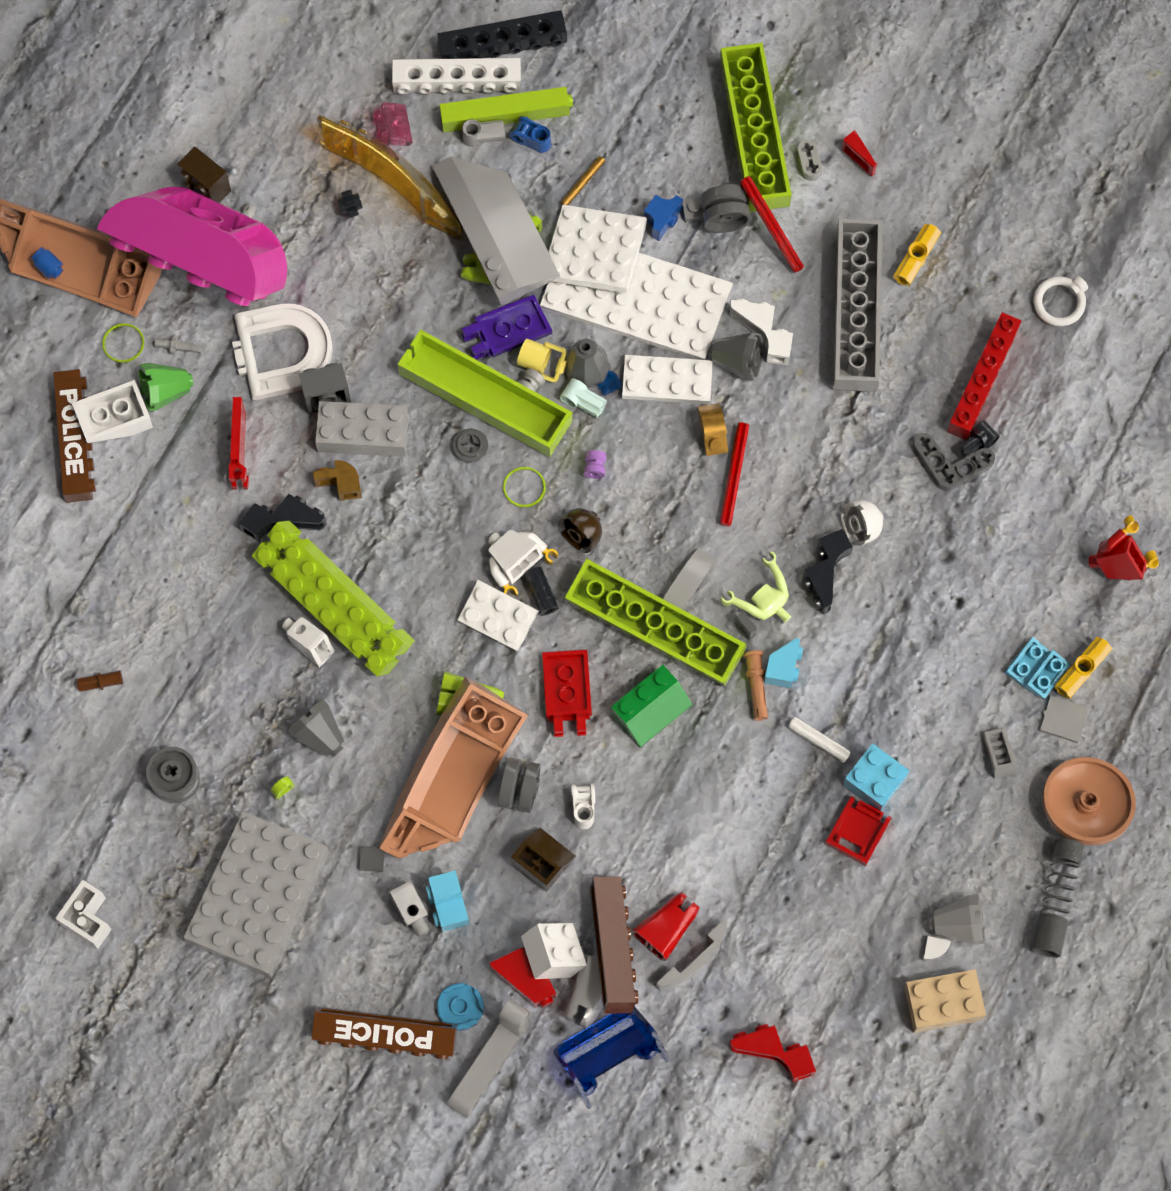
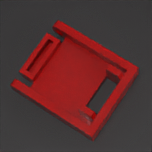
M851 796L825 845L866 866L892 817L887 816L884 824L881 823L880 820L884 812L861 800L853 808L851 806L854 804L855 797ZM841 838L861 848L860 853L857 854L839 844Z

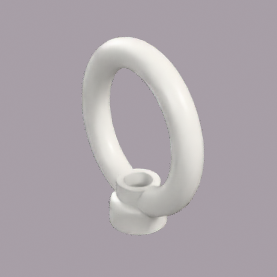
M1078 275L1073 279L1057 276L1045 280L1038 286L1034 294L1033 303L1036 313L1044 322L1053 326H1067L1076 322L1082 316L1086 307L1084 292L1088 289L1087 283ZM1055 285L1068 287L1069 291L1077 297L1075 311L1063 318H1057L1048 314L1042 304L1043 295L1048 288Z

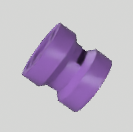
M598 450L586 451L584 456L586 466L584 467L583 475L591 479L604 478L606 453Z

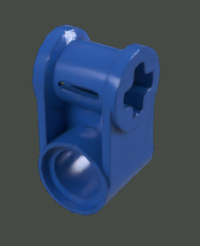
M524 116L519 117L518 125L509 134L514 142L540 153L547 152L552 145L550 130L546 126H542ZM539 138H545V140H543V141H539V140H537V139H539Z

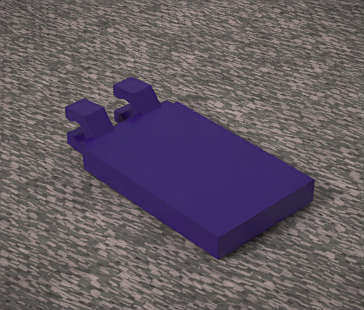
M531 295L475 317L474 323L462 328L461 336L464 342L471 341L477 336L479 337L481 343L472 346L470 352L472 358L477 360L486 355L488 357H496L519 348L523 345L526 338L536 341L552 335L553 330L535 295Z

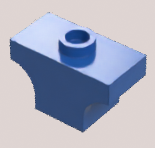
M655 195L644 210V217L647 218V223L653 227L652 237L660 241L669 227L673 228L678 221L677 216L683 209L682 198L676 195L671 199H663Z

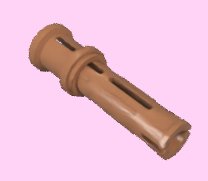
M760 650L748 651L743 654L747 664V672L745 674L747 679L750 680L755 721H763L769 718L763 680L766 675V670L763 669L762 664L764 654Z

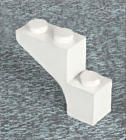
M745 299L731 300L730 316L751 332L762 335L767 348L766 363L788 366L793 333H789L784 329L771 330L775 306L766 302L751 303Z

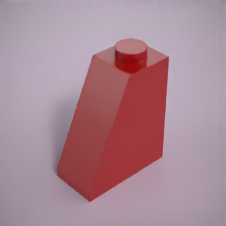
M525 947L490 962L492 972L535 1008L538 1006L544 1008L554 1003L553 999L556 998V992L550 979L534 978Z

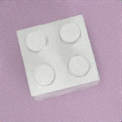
M573 923L537 924L521 936L535 979L571 978L587 966Z

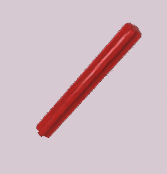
M750 176L743 178L740 181L741 186L792 271L796 273L802 270L804 265Z
M739 422L737 425L720 517V525L729 527L732 524L749 431L748 423Z

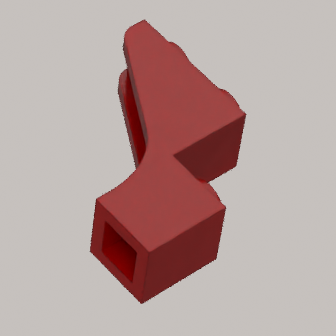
M768 1024L755 1028L756 1032L746 1034V1031L737 1033L732 1036L733 1039L729 1042L730 1049L734 1053L779 1062L789 1073L792 1083L814 1076L816 1073L807 1044L803 1046L800 1043L791 1045L784 1052L775 1025L770 1027Z

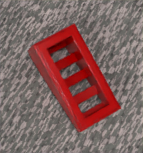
M853 130L843 139L841 149L872 177L875 175L877 163L857 132Z

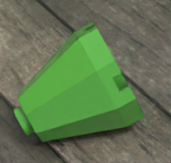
M144 363L139 366V387L141 395H145L147 398L143 402L148 411L158 410L186 395L193 386V377L191 373L188 374L186 369L153 363Z

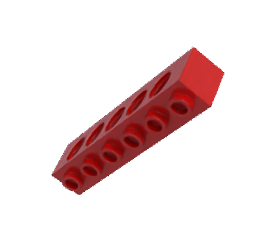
M1001 312L949 423L947 433L963 440H968L1019 331L1022 320Z

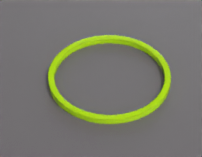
M127 323L111 327L105 333L102 342L105 354L111 360L119 363H126L136 359L142 353L145 344L142 332L136 326ZM121 326L134 328L142 337L140 351L134 357L127 360L115 359L105 349L107 335L113 329Z
M519 467L512 470L506 476L503 483L505 497L510 503L518 507H531L537 504L543 498L546 490L543 476L537 470L530 467ZM531 470L540 476L544 488L542 495L537 501L522 505L515 503L508 497L505 489L506 482L509 476L516 471Z

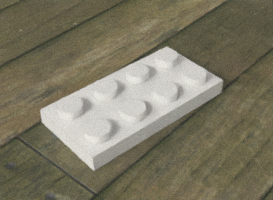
M625 355L622 399L710 404L713 361Z

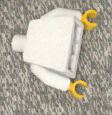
M509 530L503 536L494 533L489 538V544L492 545L488 550L491 555L489 559L490 572L500 588H504L505 594L512 590L516 596L518 595L517 589L508 584L509 581L513 584L540 560L543 554L545 555L544 562L548 565L553 564L548 555H553L556 559L558 558V552L554 549L548 550L546 548L547 545L534 533H517L514 530Z

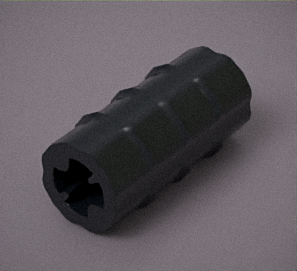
M535 567L525 572L524 576L541 616L557 611L559 607L555 600L556 598L551 591L542 567Z

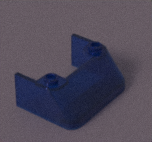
M635 1006L632 1013L610 1014L559 1044L553 1052L576 1094L588 1109L592 1105L587 1096L594 1093L598 1086L595 1078L634 1055L639 1059L649 1060L657 1053L666 1063L670 1061L657 1032Z

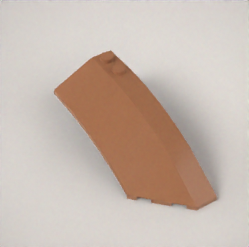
M0 198V247L9 261L8 266L11 273L71 292L134 317L139 315L162 271V268L156 267L147 261L149 253L135 247L133 252L117 249L109 244L111 237L109 234ZM41 247L45 250L49 249L63 263L61 267L63 272L56 279L53 277L50 279L46 278L33 265L34 262L31 258Z
M465 676L423 747L398 798L379 848L400 859L414 852H424L448 842L461 841L463 833L487 784L528 715L486 687Z

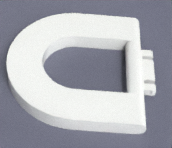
M278 304L234 315L240 340L232 342L233 349H236L234 353L237 367L240 368L238 372L239 376L247 374L253 400L300 391L302 386L299 373H303L304 370L309 368H323L331 362L333 348L329 329L319 315L306 307L296 304ZM283 329L296 330L305 336L309 343V348L301 362L291 367L258 374L250 339L251 336Z

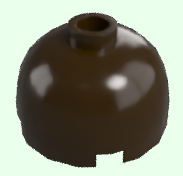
M576 508L570 510L558 520V527L562 524L564 529L561 534L575 549L580 550L583 548L585 549L584 553H589L600 542L603 531L600 517L594 511Z

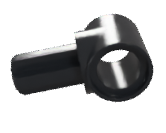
M983 420L971 431V438L959 447L960 454L968 457L978 448L989 449L1000 438V435Z

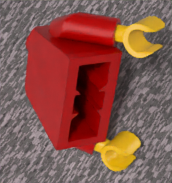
M1129 515L1123 521L1125 527L1122 530L1119 528L1111 537L1102 541L1099 544L1097 554L1089 556V566L1091 568H1101L1109 579L1143 580L1147 567L1156 568L1159 565V560L1154 550L1148 551L1143 556L1133 537L1126 535L1127 533H1136L1139 530L1138 522L1134 520L1132 515Z

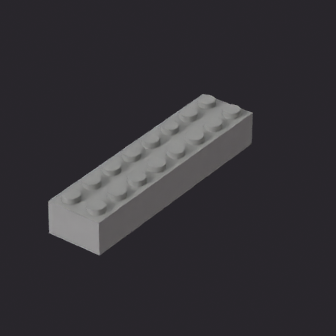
M839 218L833 390L877 392L880 377L882 220Z

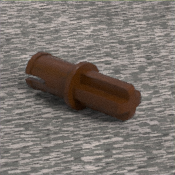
M121 670L105 674L98 672V675L77 679V687L80 692L98 688L104 690V687L123 684Z

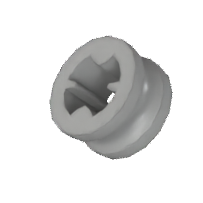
M78 595L71 603L69 611L71 613L76 612V616L79 618L82 617L89 608L90 600H84L82 595Z

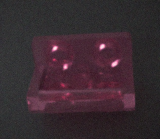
M383 102L373 114L380 149L385 150L390 144L410 146L413 141L406 105Z

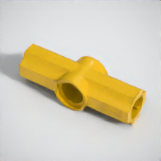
M924 224L893 275L897 283L903 286H910L941 235V231L936 226ZM913 253H919L922 256L916 257L913 255Z
M1097 636L1082 655L1076 659L1075 663L1054 686L1058 694L1063 698L1070 699L1082 684L1090 678L1093 671L1112 650V647L1106 640ZM1078 665H1086L1089 671H1081Z

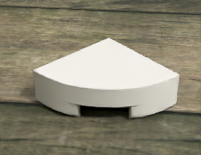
M928 936L923 960L930 961L942 956L949 948L951 941Z

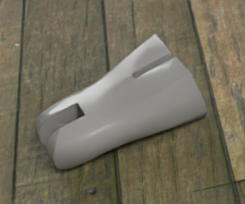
M584 954L587 966L577 974L566 1007L565 1018L572 1021L581 1005L587 1008L583 1015L580 1026L588 1028L602 1010L603 1002L598 959Z

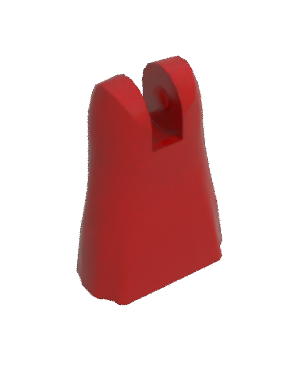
M683 892L673 896L632 930L634 937L646 948L650 945V951L664 962L671 955L699 912L700 907L695 902L685 912L679 908L687 898V895Z

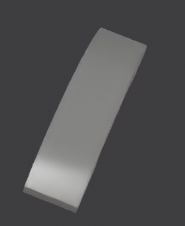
M698 548L678 574L663 599L684 610L703 579L707 577L717 562V559Z
M724 919L707 935V941L711 945L681 973L673 967L657 982V989L660 991L678 986L698 974L718 951L728 922Z

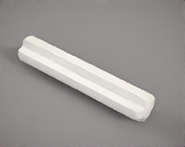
M794 717L789 724L790 730L843 763L847 761L850 756L849 750L800 719Z

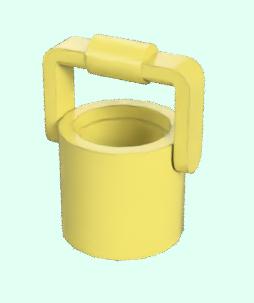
M526 338L519 352L517 365L527 369H534L545 380L556 382L559 380L560 375L564 373L567 363L565 359L568 351L549 342H545L543 345ZM552 349L562 352L554 377L544 374Z

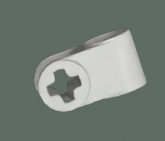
M595 783L590 786L571 784L574 823L580 829H589L594 823ZM585 812L590 817L587 820H581L578 815Z

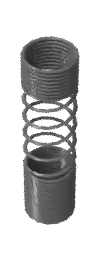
M1058 838L1054 844L1051 858L1054 863L1050 864V868L1055 873L1047 876L1048 881L1053 885L1045 887L1046 893L1050 896L1043 898L1042 902L1048 908L1040 910L1032 946L1033 952L1046 957L1058 958L1062 954L1069 921L1062 916L1042 913V911L1055 910L1066 914L1071 913L1067 909L1049 906L1045 903V899L1056 898L1066 902L1073 901L1071 898L1055 896L1047 891L1048 887L1054 886L1071 891L1075 890L1072 886L1056 884L1049 879L1053 875H1061L1070 879L1078 878L1073 874L1059 873L1052 868L1053 864L1075 868L1080 867L1085 846L1073 839Z

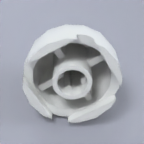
M856 500L843 506L845 513L841 514V523L847 537L850 538L852 536L855 541L853 544L862 546L877 539L883 527L881 511L872 502L866 500Z

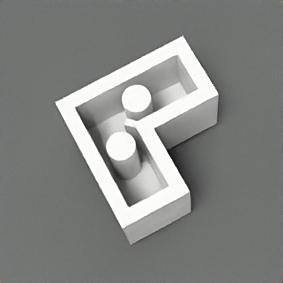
M82 880L55 919L61 926L97 949L111 931L107 923L94 916L106 899L101 891Z

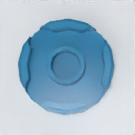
M464 983L452 984L445 988L437 1002L438 1016L442 1022L458 1024L457 1031L468 1030L477 1025L482 1018L484 1010L483 999L478 990Z

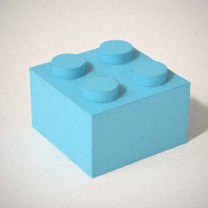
M872 743L847 775L843 786L867 804L882 811L906 780L910 770Z

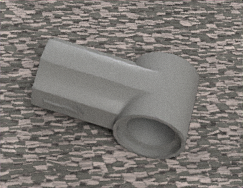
M467 120L463 125L462 141L467 146L473 147L477 146L480 142L505 139V129L502 120L487 122ZM472 131V132H475L476 134L470 135V134H468V132Z

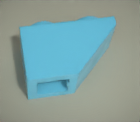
M795 638L769 655L765 684L791 688L792 682H797L799 668H795L796 660L801 661L803 647H799L800 639Z

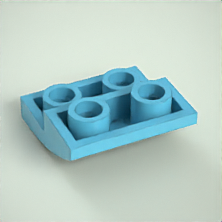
M1031 637L1004 673L1028 691L1045 699L1070 666V663L1054 650L1049 651L1038 640Z

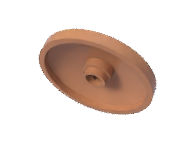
M1091 757L1070 759L1056 767L1048 777L1042 794L1043 809L1053 828L1065 838L1076 840L1083 845H1102L1120 837L1129 827L1136 809L1135 793L1127 777L1114 765Z

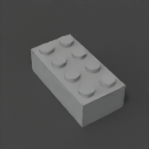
M319 401L315 441L317 452L406 457L409 423L408 406Z

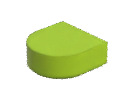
M286 776L275 783L270 791L277 800L293 789L295 785L289 776Z

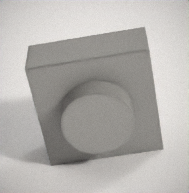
M700 197L683 199L685 223L703 220L704 212L701 209Z

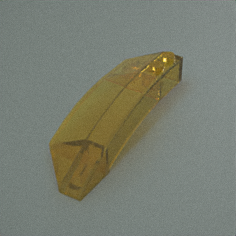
M322 115L317 117L323 149L355 163L376 175L394 188L421 214L423 223L461 241L463 238L462 227L437 189L410 162L389 146L370 136L363 129L353 128L344 120L339 121Z

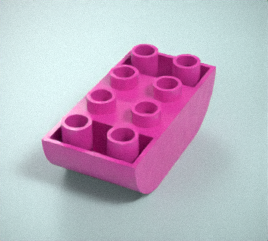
M165 187L122 200L106 212L97 228L111 235L109 244L113 247L128 252H133L135 247L149 253L147 261L156 267L171 270L175 265L188 271L186 279L192 284L210 288L212 283L227 289L225 298L238 305L249 306L251 301L265 299L267 295L284 289L286 284L287 261L285 252L277 236L265 224L188 188Z

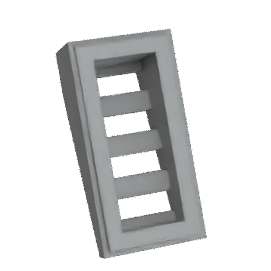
M1005 727L983 732L994 778L998 779L1015 775L1017 773V764ZM997 738H1002V739H1003V740H1001V741L992 742V743H991V741H990V740H992V739H997ZM1005 747L1004 749L993 751L995 748ZM1006 755H1007V758H1002V759H997V760H996L997 757H1002V756H1006Z

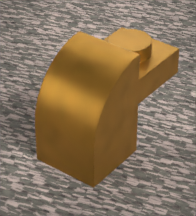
M719 403L697 407L706 456L728 453L726 425Z
M334 460L335 469L323 467L318 469V471H313L315 486L337 485L340 501L362 498L358 473L350 463Z

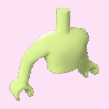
M769 552V556L773 560L769 562L763 558L762 561L764 566L770 568L778 590L771 587L768 583L765 584L751 598L755 606L735 597L732 591H727L728 596L732 599L727 601L721 597V603L727 607L733 604L761 620H766L776 614L786 623L791 616L782 607L789 597L783 574L776 564L775 553Z

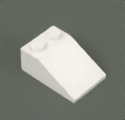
M135 380L72 403L87 443L133 436L153 428Z

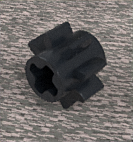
M351 189L341 192L343 198L337 200L342 215L348 213L349 218L358 216V210L363 208L359 194H352Z

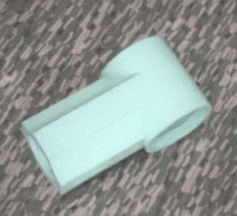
M574 378L569 381L560 395L561 401L573 408L577 406L596 418L601 415L607 403L606 399L591 392L585 384Z

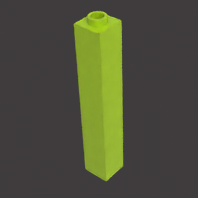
M567 87L443 103L440 104L443 133L463 130V125L467 120H476L478 122L502 120L504 124L518 123V119L521 116L527 117L532 121L569 116L570 107H573L572 94L567 93Z

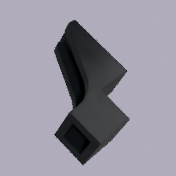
M288 493L274 513L267 506H259L254 503L240 521L239 526L243 533L260 543L277 522L290 521L298 529L318 531L324 529L327 523L324 517L325 514L316 507L312 509L306 505L307 503L304 499L297 495L293 497Z
M843 528L818 540L816 552L821 560L824 559V561L806 568L802 578L805 588L811 590L814 596L812 601L816 609H821L823 615L831 610L833 602L834 568L839 561L851 555L853 549Z

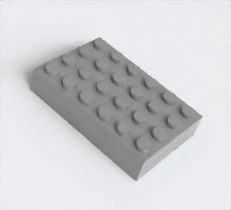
M243 811L183 937L186 943L272 979L329 855L328 847Z

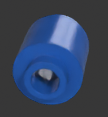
M41 247L31 258L34 262L33 265L48 279L52 277L56 279L63 272L61 268L63 263L49 249L45 250Z

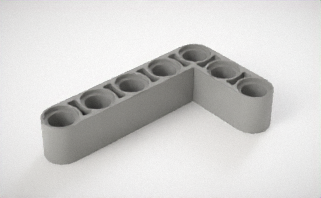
M511 999L506 1003L499 1015V1026L447 1103L449 1107L466 1118L472 1113L531 1023V1012Z

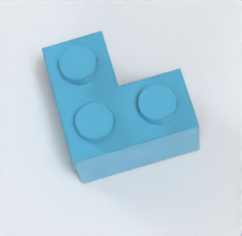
M456 870L429 877L430 885L426 886L430 905L435 904L437 912L433 913L436 927L441 926L442 932L469 925Z

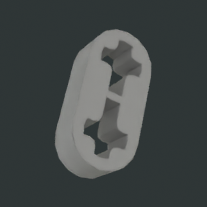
M804 140L799 143L797 149L800 168L806 180L815 181L822 172L819 153L813 141ZM804 148H808V150L810 151V157H807ZM809 164H812L815 173H811Z

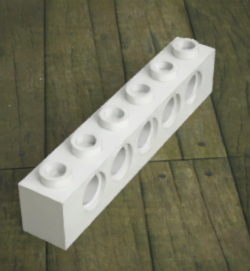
M520 58L393 60V91L399 94H408L410 92H420L421 94H429L431 92H441L444 94L463 92L468 94L472 92L493 93L495 91L514 93L521 91ZM477 75L482 76V78L476 79L474 77ZM498 75L504 76L503 78H496ZM413 76L419 77L418 79H410ZM433 76L440 77L438 79H432ZM461 76L459 79H454L453 77Z

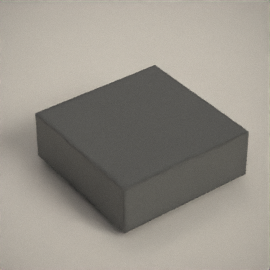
M744 612L738 614L735 623L750 640L756 635L757 627Z
M361 846L360 871L383 872L385 851L379 847Z

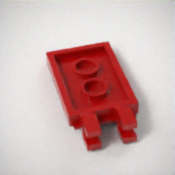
M233 397L229 480L233 490H237L236 482L239 479L243 482V489L248 490L250 480L247 475V469L244 467L246 410L242 397Z
M588 651L542 652L546 719H549V722H554V737H564L563 721L576 720L577 736H586V720L592 716Z

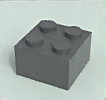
M330 363L323 368H309L304 370L303 373H299L308 414L318 412L319 401L351 403L342 363Z

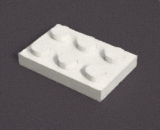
M478 580L458 621L519 651L539 611Z

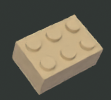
M976 969L909 981L904 986L914 1033L982 1021L986 1016Z

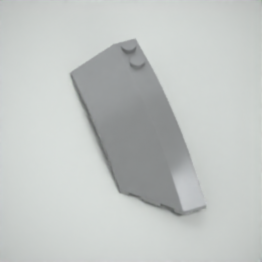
M449 157L432 166L501 305L513 301L560 277L508 173L455 157Z

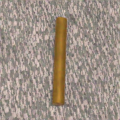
M598 156L561 200V206H569L605 163L603 157Z

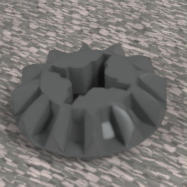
M464 429L454 438V453L461 461L464 460L469 463L480 461L483 456H486L488 450L487 437L477 429ZM470 438H472L473 444L477 446L473 447L471 453H469L468 447H464L469 444Z

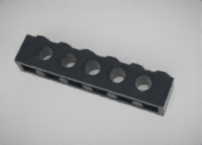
M562 10L441 32L437 33L441 59H482L487 57L496 58L508 53L517 54L530 49L538 50L551 45H562L567 43V30ZM525 34L527 37H520V35ZM501 38L507 39L506 41H499ZM480 42H485L486 44H485V45H479L478 43H480ZM464 46L465 48L458 49L457 47Z

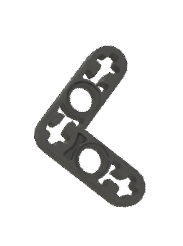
M927 433L917 435L913 443L916 454L937 486L943 491H951L992 468L995 462L994 452L988 448H982L951 465L933 437ZM921 440L924 443L928 442L927 449L924 446H919ZM982 455L985 458L989 457L988 463L982 461L978 464V467L976 466V463L981 460ZM937 457L941 460L942 464L939 467H933L929 460ZM962 465H969L972 468V473L968 475L963 474L960 471V467ZM944 475L946 478H952L951 484L943 482Z

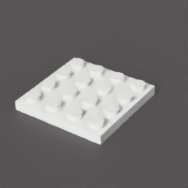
M563 205L549 249V254L560 274V277L553 280V282L627 293L646 228L647 218Z

